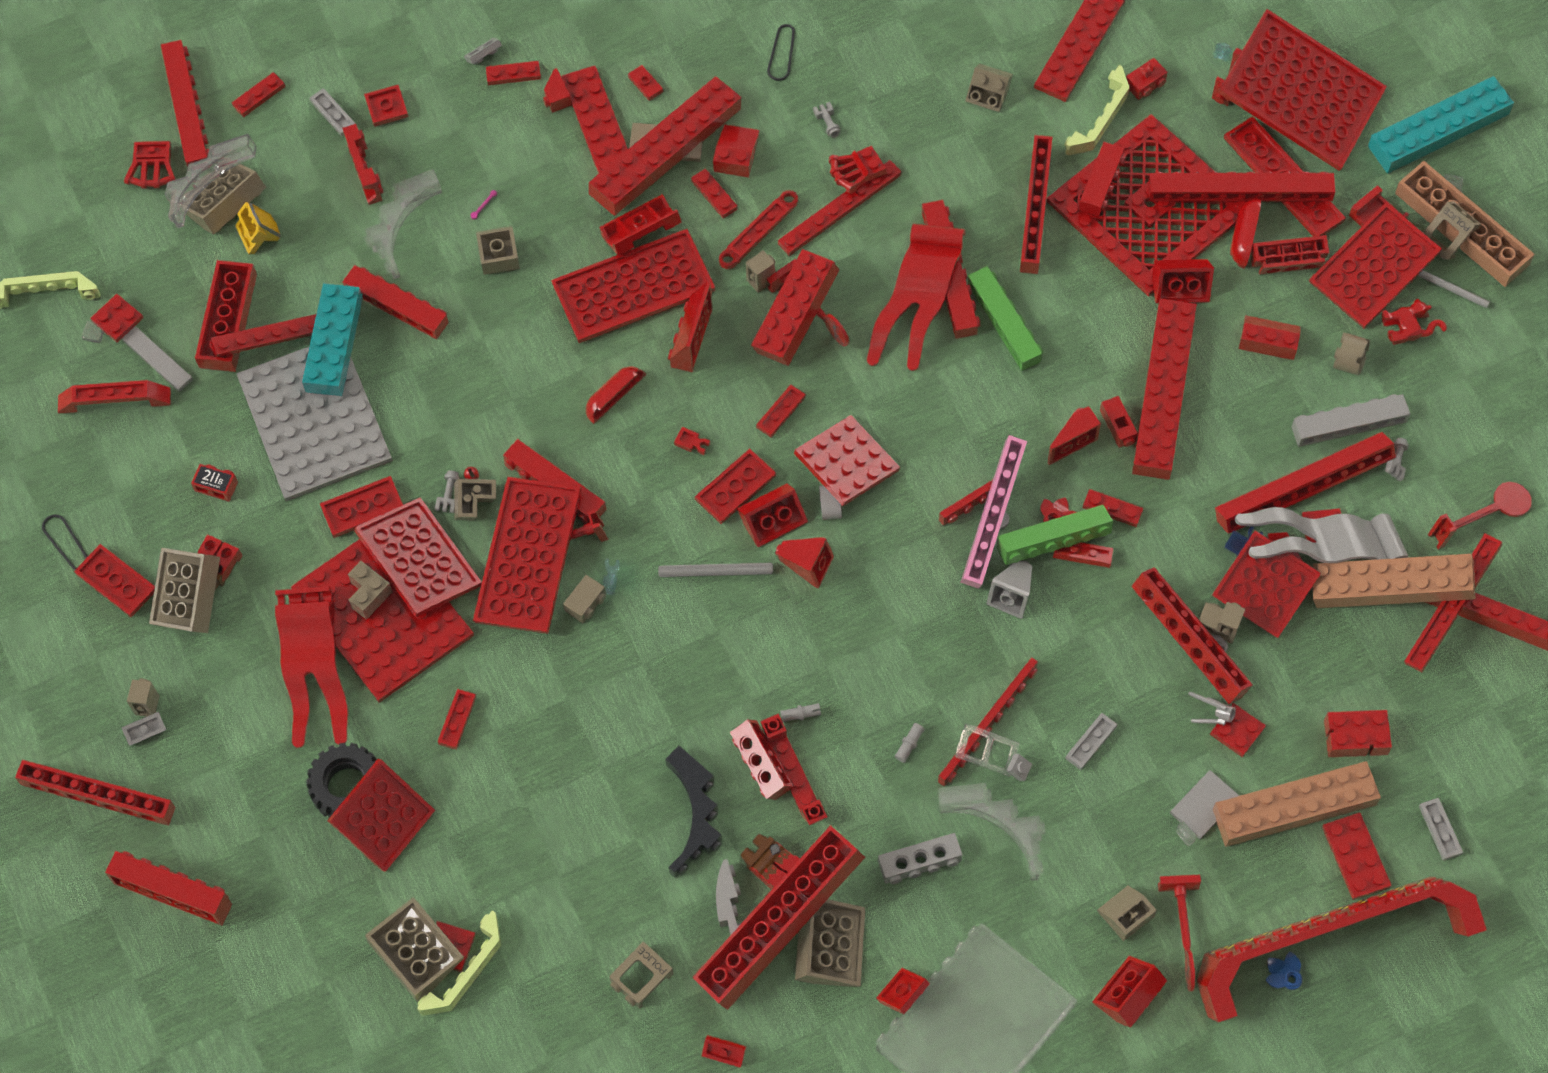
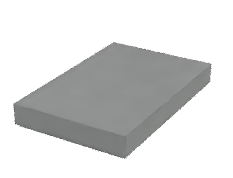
M1209 770L1170 811V814L1197 838L1201 839L1217 823L1213 812L1215 802L1239 795Z

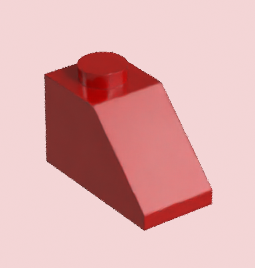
M556 68L553 70L544 88L545 97H543L546 108L549 107L552 113L572 106L570 94Z

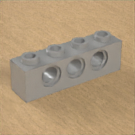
M955 833L878 856V864L885 884H896L906 877L916 878L926 871H929V873L940 870V867L946 865L953 867L962 861V852ZM942 851L945 856L938 858L935 856V852ZM917 857H923L925 858L926 862L920 864L917 863L915 859ZM902 862L905 863L907 867L905 869H899L896 867V865Z

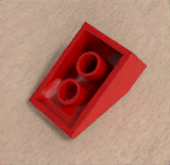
M725 124L713 158L714 172L749 178L760 130Z
M1089 406L1077 409L1050 445L1047 461L1049 465L1098 440L1101 423Z

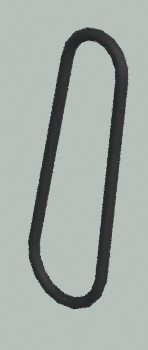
M783 24L778 28L767 68L769 77L776 81L786 79L790 73L795 29L789 24ZM783 27H790L792 29L788 71L784 77L776 78L770 74V67L780 30Z
M57 514L50 515L46 519H44L42 523V530L44 534L48 537V539L52 542V544L56 547V549L60 552V554L64 557V559L68 562V564L74 570H76V567L70 562V560L66 557V555L62 552V550L46 532V522L53 517L60 518L64 522L65 526L67 527L74 541L78 545L85 559L88 556L86 555L85 551L83 550L79 541L75 537L66 520L62 516Z

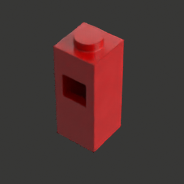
M1116 396L1101 402L1100 412L1118 448L1133 445L1136 442L1138 433L1120 397Z

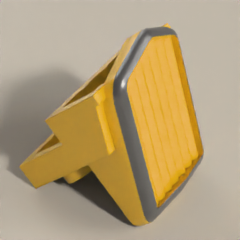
M245 202L237 213L239 221L235 226L248 254H255L264 241H278L281 235L277 223L270 213L253 203L248 204V202Z

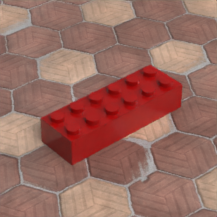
M801 250L751 344L757 354L786 366L790 365L840 271L834 261L807 250Z
M217 260L195 355L199 368L236 372L240 352L216 357L210 340L212 337L245 330L257 277L253 264Z
M115 851L105 871V874L114 885L221 926L233 905L229 900V896L225 894L224 889L218 886L213 888L206 886L207 883L200 879L193 881L181 872H177V874L172 873L169 868L163 865H159V867L154 866L151 861L145 858L138 860L127 851L122 853Z

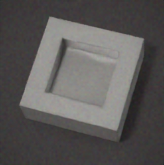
M1014 754L1006 771L1017 780L1025 781L1032 763L1020 754Z

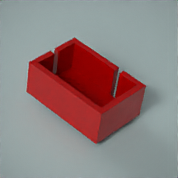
M1387 710L1327 712L1324 725L1325 734L1328 737L1326 740L1328 758L1366 756L1370 746H1372L1370 756L1389 754L1392 744Z

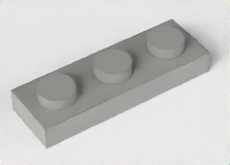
M324 88L309 98L315 108L341 136H344L343 127L355 124Z
M1101 713L1066 755L1065 759L1082 770L1116 729L1117 724Z
M1439 798L1421 803L1419 808L1442 860L1462 855V848Z

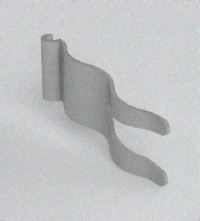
M1273 507L1253 513L1238 514L1235 518V522L1241 526H1262L1276 523L1290 525L1316 541V543H1313L1301 537H1286L1266 545L1251 547L1248 553L1255 559L1273 557L1287 552L1304 553L1323 563H1340L1361 558L1371 560L1409 558L1389 514L1377 515L1371 521L1351 514H1337L1319 519H1309L1298 515L1292 510Z

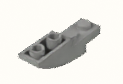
M726 859L722 862L717 879L716 906L720 927L728 926L731 935L741 924L736 923L735 917L738 916V912L734 904L738 903V896L741 893L738 883L734 884L732 878L736 876L734 867L729 865Z

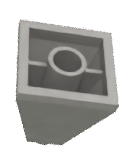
M1019 561L1013 563L992 580L986 604L1022 619L1030 594L1032 565L1027 561Z

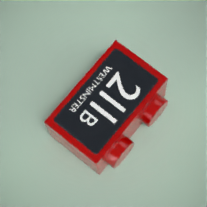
M199 464L191 482L195 492L230 502L238 484L237 478L232 471L226 469L222 471L210 464Z

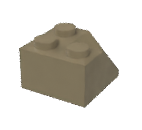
M512 226L476 232L484 275L520 269Z

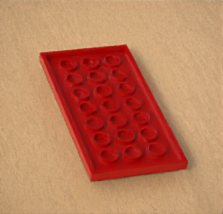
M688 229L551 280L578 343L689 301L691 294L707 281L711 282V291H716Z
M507 477L473 617L474 623L544 634L549 633L582 491L581 487Z

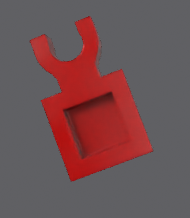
M682 427L674 441V445L689 452H692L694 448L698 453L705 455L706 450L701 448V446L706 445L709 447L710 440L699 439V433Z

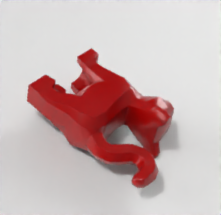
M1420 299L1414 300L1411 306L1401 307L1392 313H1389L1387 310L1382 311L1381 320L1385 327L1398 325L1400 329L1398 331L1389 330L1387 333L1389 341L1393 345L1415 341L1421 337H1428L1433 334L1436 326H1439L1445 332L1447 325L1444 321L1437 319L1431 321L1427 329L1423 330L1416 318H1428V311L1432 306H1427Z

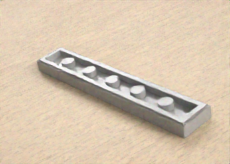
M136 326L121 339L179 392L193 380L184 369Z

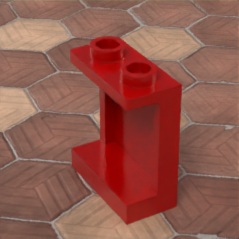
M1378 185L1351 208L1349 216L1361 227L1386 202L1392 206L1381 196L1383 189ZM1405 212L1402 216L1408 219L1409 214Z

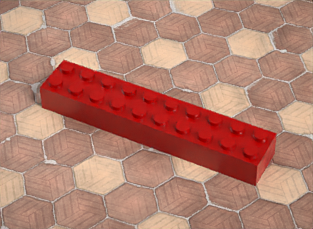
M715 76L589 182V195L612 215L616 216L681 161L700 142H703L740 111L742 97Z
M1159 299L1132 474L1170 480L1197 304Z
M830 825L692 978L721 1006L728 1010L866 857Z

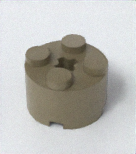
M1343 333L1340 341L1342 343L1341 348L1337 347L1334 355L1336 359L1333 368L1359 375L1367 358L1365 356L1366 352L1369 351L1370 340L1349 333Z

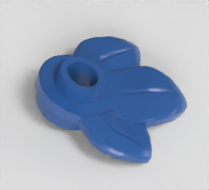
M1289 952L1284 961L1268 958L1267 965L1271 975L1266 978V982L1274 988L1286 987L1289 990H1295L1301 986L1303 980L1302 975L1299 973L1301 963L1294 953ZM1293 977L1295 983H1290L1288 978Z

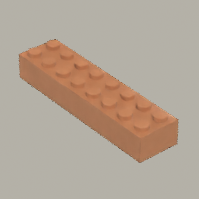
M1425 161L1420 163L1398 183L1395 194L1429 223L1434 220L1445 204L1450 201L1456 202L1481 223L1480 227L1469 235L1460 249L1504 287L1530 265L1535 255L1532 251ZM1443 220L1437 228L1451 242L1459 235V231L1446 220Z
M1472 554L1313 564V568L1321 573L1313 585V600L1316 608L1475 599V570Z
M1365 761L1215 802L1213 812L1225 847L1373 807L1377 805L1381 796L1369 765Z

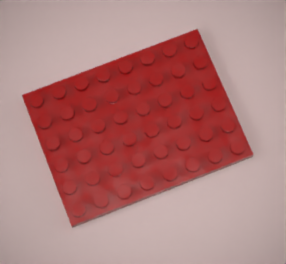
M1266 9L1218 93L1340 171L1387 86L1272 11Z
M360 539L291 586V589L325 586L331 588L333 603L330 608V616L334 631L335 647L379 703L474 636L473 631L450 602L415 617ZM360 561L389 582L392 593L367 620L352 609L349 599L358 588L351 584L348 574ZM320 593V602H324L323 593ZM302 594L303 603H306V595Z

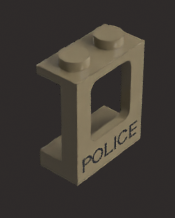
M1450 201L1445 204L1423 233L1442 248L1438 255L1444 260H1450L1456 257L1455 253L1469 235L1480 227L1481 223L1456 202ZM1443 220L1448 221L1459 231V235L1448 248L1432 236Z
M642 942L609 976L610 986L617 993L621 991L626 996L625 1000L632 1007L636 1005L640 1009L643 1006L642 1002L665 978L669 979L674 974L673 968L645 942ZM640 961L654 976L638 993L634 994L620 981V978L635 962Z

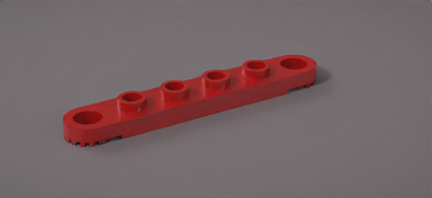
M793 190L782 192L719 255L720 266L724 269L734 268L798 205V195ZM786 197H792L794 198V201L787 203L784 201V199ZM729 256L733 258V261L726 263L723 259Z

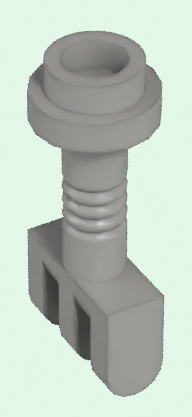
M826 103L827 109H825L823 104L819 105L821 111L817 107H813L817 120L824 119L827 125V135L831 138L839 136L841 129L838 124L833 123L830 115L834 114L831 103Z
M1397 438L1394 441L1396 458L1387 461L1385 471L1391 474V476L1396 477L1398 481H1402L1406 469L1401 466L1403 451H1407L1409 445L1406 439Z
M449 470L445 474L444 479L447 480L444 498L437 497L436 511H440L441 504H443V512H447L448 506L451 505L450 513H454V499H451L454 483L460 478L458 472Z

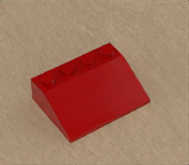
M707 281L691 294L689 302H685L684 317L680 318L678 325L680 330L679 333H675L673 344L675 345L668 354L671 368L693 372L713 310L711 282Z

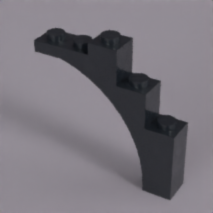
M680 746L665 761L666 766L679 778L687 791L692 807V826L682 854L669 866V873L674 878L679 874L683 875L688 870V865L693 860L699 859L703 853L702 850L709 855L712 851L716 852L722 845V835L708 823V821L712 822L717 817L718 805L704 794V792L708 793L713 788L714 775Z

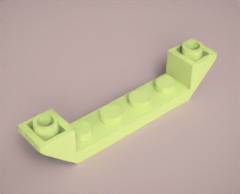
M1119 65L1116 70H1112L1108 77V80H1110L1109 88L1115 91L1112 102L1106 104L1103 111L1104 114L1102 117L1099 116L1097 118L1095 128L1093 130L1090 129L1087 136L1075 131L1072 137L1069 136L1064 145L1066 146V155L1093 150L1122 107L1129 92V85L1122 66Z
M78 271L7 278L0 282V309L9 307V294L17 295L24 292L36 293L43 290L55 291L62 288L74 289L78 287V292L82 299L92 300L100 298L101 294L97 286Z
M491 911L489 915L486 914L480 922L481 931L490 937V940H485L481 946L480 953L471 958L468 963L469 967L465 972H461L458 975L457 983L452 989L449 988L445 992L443 1001L431 992L419 1000L417 1009L421 1015L452 1011L501 947L498 918L494 911Z

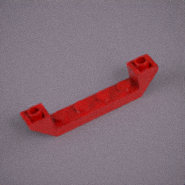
M149 380L73 385L58 395V414L77 412V405L149 400L152 407L170 406L171 388Z
M779 713L760 721L768 742L794 786L790 789V792L802 817L809 826L827 819L820 800L816 799L789 742L787 730Z

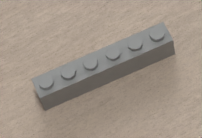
M1393 394L1380 400L1375 398L1362 404L1354 403L1349 407H1336L1327 412L1318 411L1314 415H1300L1294 419L1292 430L1298 447L1406 423L1410 412L1404 395Z

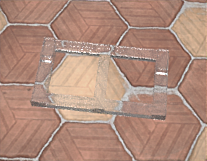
M966 723L955 757L1010 777L1011 774L1006 770L1013 755L1017 754L1020 743ZM970 731L988 737L982 760L964 754ZM994 740L1011 746L1005 768L988 763Z

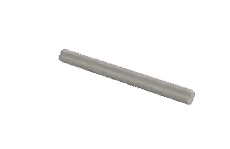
M772 563L662 565L658 568L660 577L773 573Z

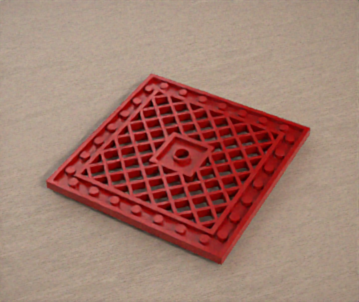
M1152 114L1113 144L1124 148L1123 155L1126 156V159L1129 157V161H1125L1123 167H1129V172H1120L1118 180L1112 184L1114 189H1116V194L1108 195L1106 200H1116V205H1107L1106 210L1103 211V216H1093L1079 210L1080 198L1083 195L1096 159L1048 196L1046 200L1048 204L1148 297L1154 293L1152 280L1154 264L1144 263V258H1154V260H1157V258H1163V260L1195 259L1235 226L1238 211L1247 202L1151 201L1155 205L1153 207L1146 206L1145 203L1149 201L1148 182L1145 184V179H1149L1150 173H1145V168H1155V172H1158V169H1168V173H1171V169H1181V173H1184V171L1187 173L1215 172ZM1146 146H1155V151H1146ZM1133 156L1142 157V162L1133 161ZM1146 157H1155V162H1145ZM1158 157L1168 158V163H1159ZM1133 167L1142 168V173H1133ZM1119 178H1129V183H1119ZM1132 178L1142 179V184H1132ZM1119 189H1129V195L1119 194ZM1119 200H1125L1124 206L1119 205ZM1176 203H1181L1180 208H1175ZM1184 203H1193V209L1184 208ZM1197 204H1206V209H1197ZM1210 204H1219V210L1210 209ZM1106 211H1116V216H1106ZM1119 211L1129 212V217H1119ZM1171 214H1180V219H1171ZM1184 214L1193 215V220H1184ZM1197 215H1206V220H1197ZM1106 222H1116V228L1106 227ZM1119 223H1129L1128 228H1119ZM1132 223H1140L1141 229H1132ZM1158 224L1167 225V230H1158ZM1145 225H1146L1148 228H1150V227H1152V226L1154 225V229H1145ZM1171 225H1180V231L1171 230ZM1184 225L1193 226V231H1184ZM1119 234H1128V240L1119 239ZM1132 234L1141 235V240H1132ZM1145 235H1154V241L1145 240ZM1158 236H1167V241H1158ZM1171 236H1179L1180 242H1171ZM1131 246H1141V252L1131 251ZM1144 246L1154 247V252H1144ZM1158 247H1167V253L1157 252Z

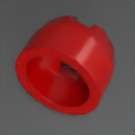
M473 466L467 467L464 471V478L479 479V472ZM470 471L473 472V474H474L473 477L470 476V473H469Z

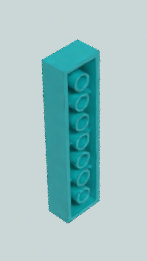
M1492 76L1371 135L1368 147L1388 174L1509 115L1514 102L1495 76Z

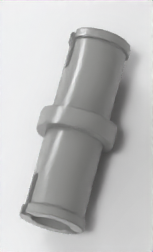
M819 703L807 706L797 705V708L780 710L783 723L797 719L802 721L807 717L821 715Z
M917 723L913 724L907 737L902 739L903 743L894 756L897 760L903 763L906 762L912 749L917 747V741L924 732V727Z

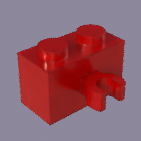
M1152 58L1126 76L1129 91L1138 100L1142 97H1147L1154 89L1160 88L1166 83L1168 72L1155 58Z

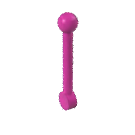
M492 190L482 205L470 214L471 219L476 220L479 212L493 197L497 196L496 190Z

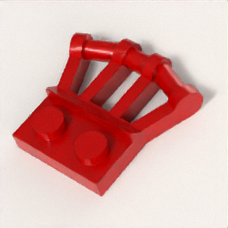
M134 142L133 162L124 178V183L127 185L133 184L142 189H147V187H154L155 189L171 182L172 184L176 183L177 181L170 166L171 142ZM148 165H154L153 180H147ZM165 165L169 176L160 179V167ZM139 166H142L141 179L133 177Z
M872 145L858 152L854 150L851 155H831L829 157L831 176L835 178L838 186L844 187L850 194L856 192L866 182L887 173L886 167Z

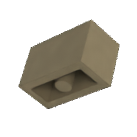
M761 251L746 262L747 281L759 293L770 285L766 279L776 272L774 258L770 254L767 255L764 251Z
M585 575L563 603L564 611L581 623H584L586 619H590L593 616L596 606L604 602L606 598L605 587L588 575Z
M143 678L139 680L132 679L127 703L135 715L147 717L156 713L160 695L150 680Z

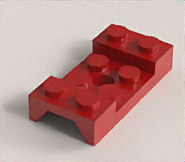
M356 124L343 127L342 129L348 143L347 146L368 205L382 201L381 194L384 192L378 173L374 174L372 168L368 169L364 160L367 157L365 150L368 148L362 129L358 130Z
M661 194L600 226L599 229L603 239L619 256L634 248L633 241L657 230L661 226L668 230L682 223L678 210L673 211L669 207L664 195Z

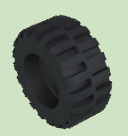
M339 743V747L335 748L332 745L328 747L329 751H321L318 754L320 757L318 760L314 759L311 765L313 768L308 769L307 775L309 778L306 780V786L312 802L323 816L330 818L346 798L330 794L328 785L331 778L337 772L344 769H356L365 775L377 761L372 752L369 753L367 748L363 746L358 748L357 744L351 743L350 746H347L346 743Z

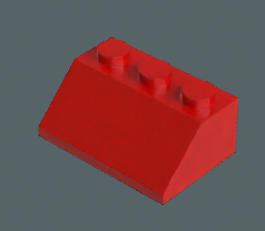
M1208 259L1154 260L1152 280L1155 302L1159 303L1160 298L1187 303L1210 302L1214 267Z
M1245 315L1239 349L1294 360L1301 326Z
M788 483L737 508L745 528L757 547L808 522L795 489Z
M1128 956L1092 1002L1116 1022L1131 1028L1155 996L1161 991L1167 980L1155 965Z

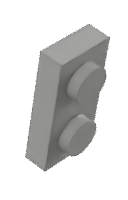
M491 38L466 54L464 58L468 63L478 64L484 60L483 57L496 53L502 44L499 39Z
M158 711L123 726L122 730L130 746L165 731L166 727Z

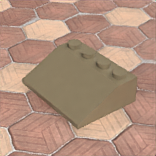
M227 158L175 205L204 230L214 235L228 221L235 217L245 202L249 204L262 193L266 186L256 171Z
M161 548L149 624L208 633L220 557Z
M414 897L365 935L369 945L417 1002L424 995H428L429 992L433 991L464 959L462 954Z
M828 899L798 932L795 980L811 984L861 986L865 907Z

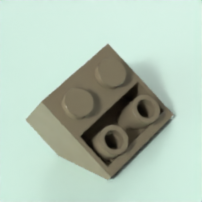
M979 63L974 69L966 102L1000 112L1009 91L1013 74Z
M1130 886L1125 887L1097 909V912L1123 942L1153 919L1157 911L1143 894Z

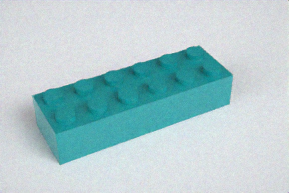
M323 283L302 379L306 393L343 396L363 299L360 287Z

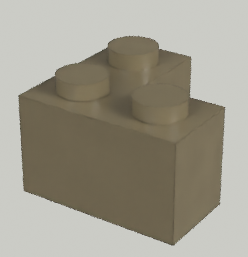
M457 479L454 483L455 520L474 521L477 518V502H493L496 499V480Z
M360 561L348 574L351 584L358 588L349 599L352 609L367 620L392 593L389 582Z
M1206 602L1199 621L1211 635H1219L1225 641L1233 643L1245 609L1237 603L1227 602L1225 608L1222 609L1215 603L1209 604Z

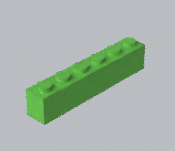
M988 266L969 274L967 285L970 284L972 293L1020 370L1023 371L1040 363L1043 350L1040 344H1036L1032 331L1030 329L1027 330L1023 317L1015 311V305L1012 300L1007 298L1004 287L998 284L996 274L993 271L991 272Z
M1100 505L997 536L996 549L1005 565L1017 563L1024 559L1033 558L1044 553L1111 534L1113 520L1104 505Z

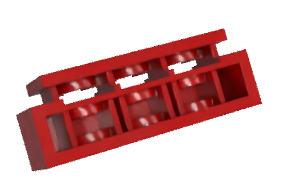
M1327 235L1253 243L1250 253L1252 267L1261 266L1259 275L1321 268L1329 254Z

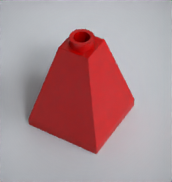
M824 537L786 540L781 545L779 544L775 551V554L783 564L818 589L834 558L829 543Z

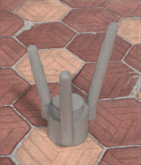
M1193 692L1188 693L1196 699L1217 707L1215 716L1219 718L1192 719V723L1225 725L1226 721H1233L1236 712L1235 707L1225 705L1210 697L1205 698Z

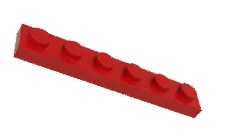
M316 314L212 337L210 341L215 356L220 357L312 336Z

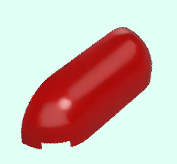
M1251 199L1245 202L1237 214L1230 255H1232L1237 266L1245 269L1250 257L1261 208V199Z
M633 366L620 369L589 398L586 404L588 419L595 424L643 379L646 373Z

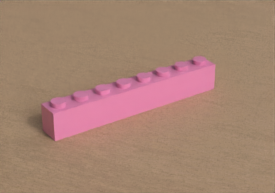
M1010 435L1005 440L960 583L978 589L983 583L1027 444L1025 440Z

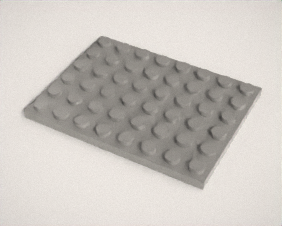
M309 347L237 373L285 501L392 461L351 357L343 396L305 392L302 379Z

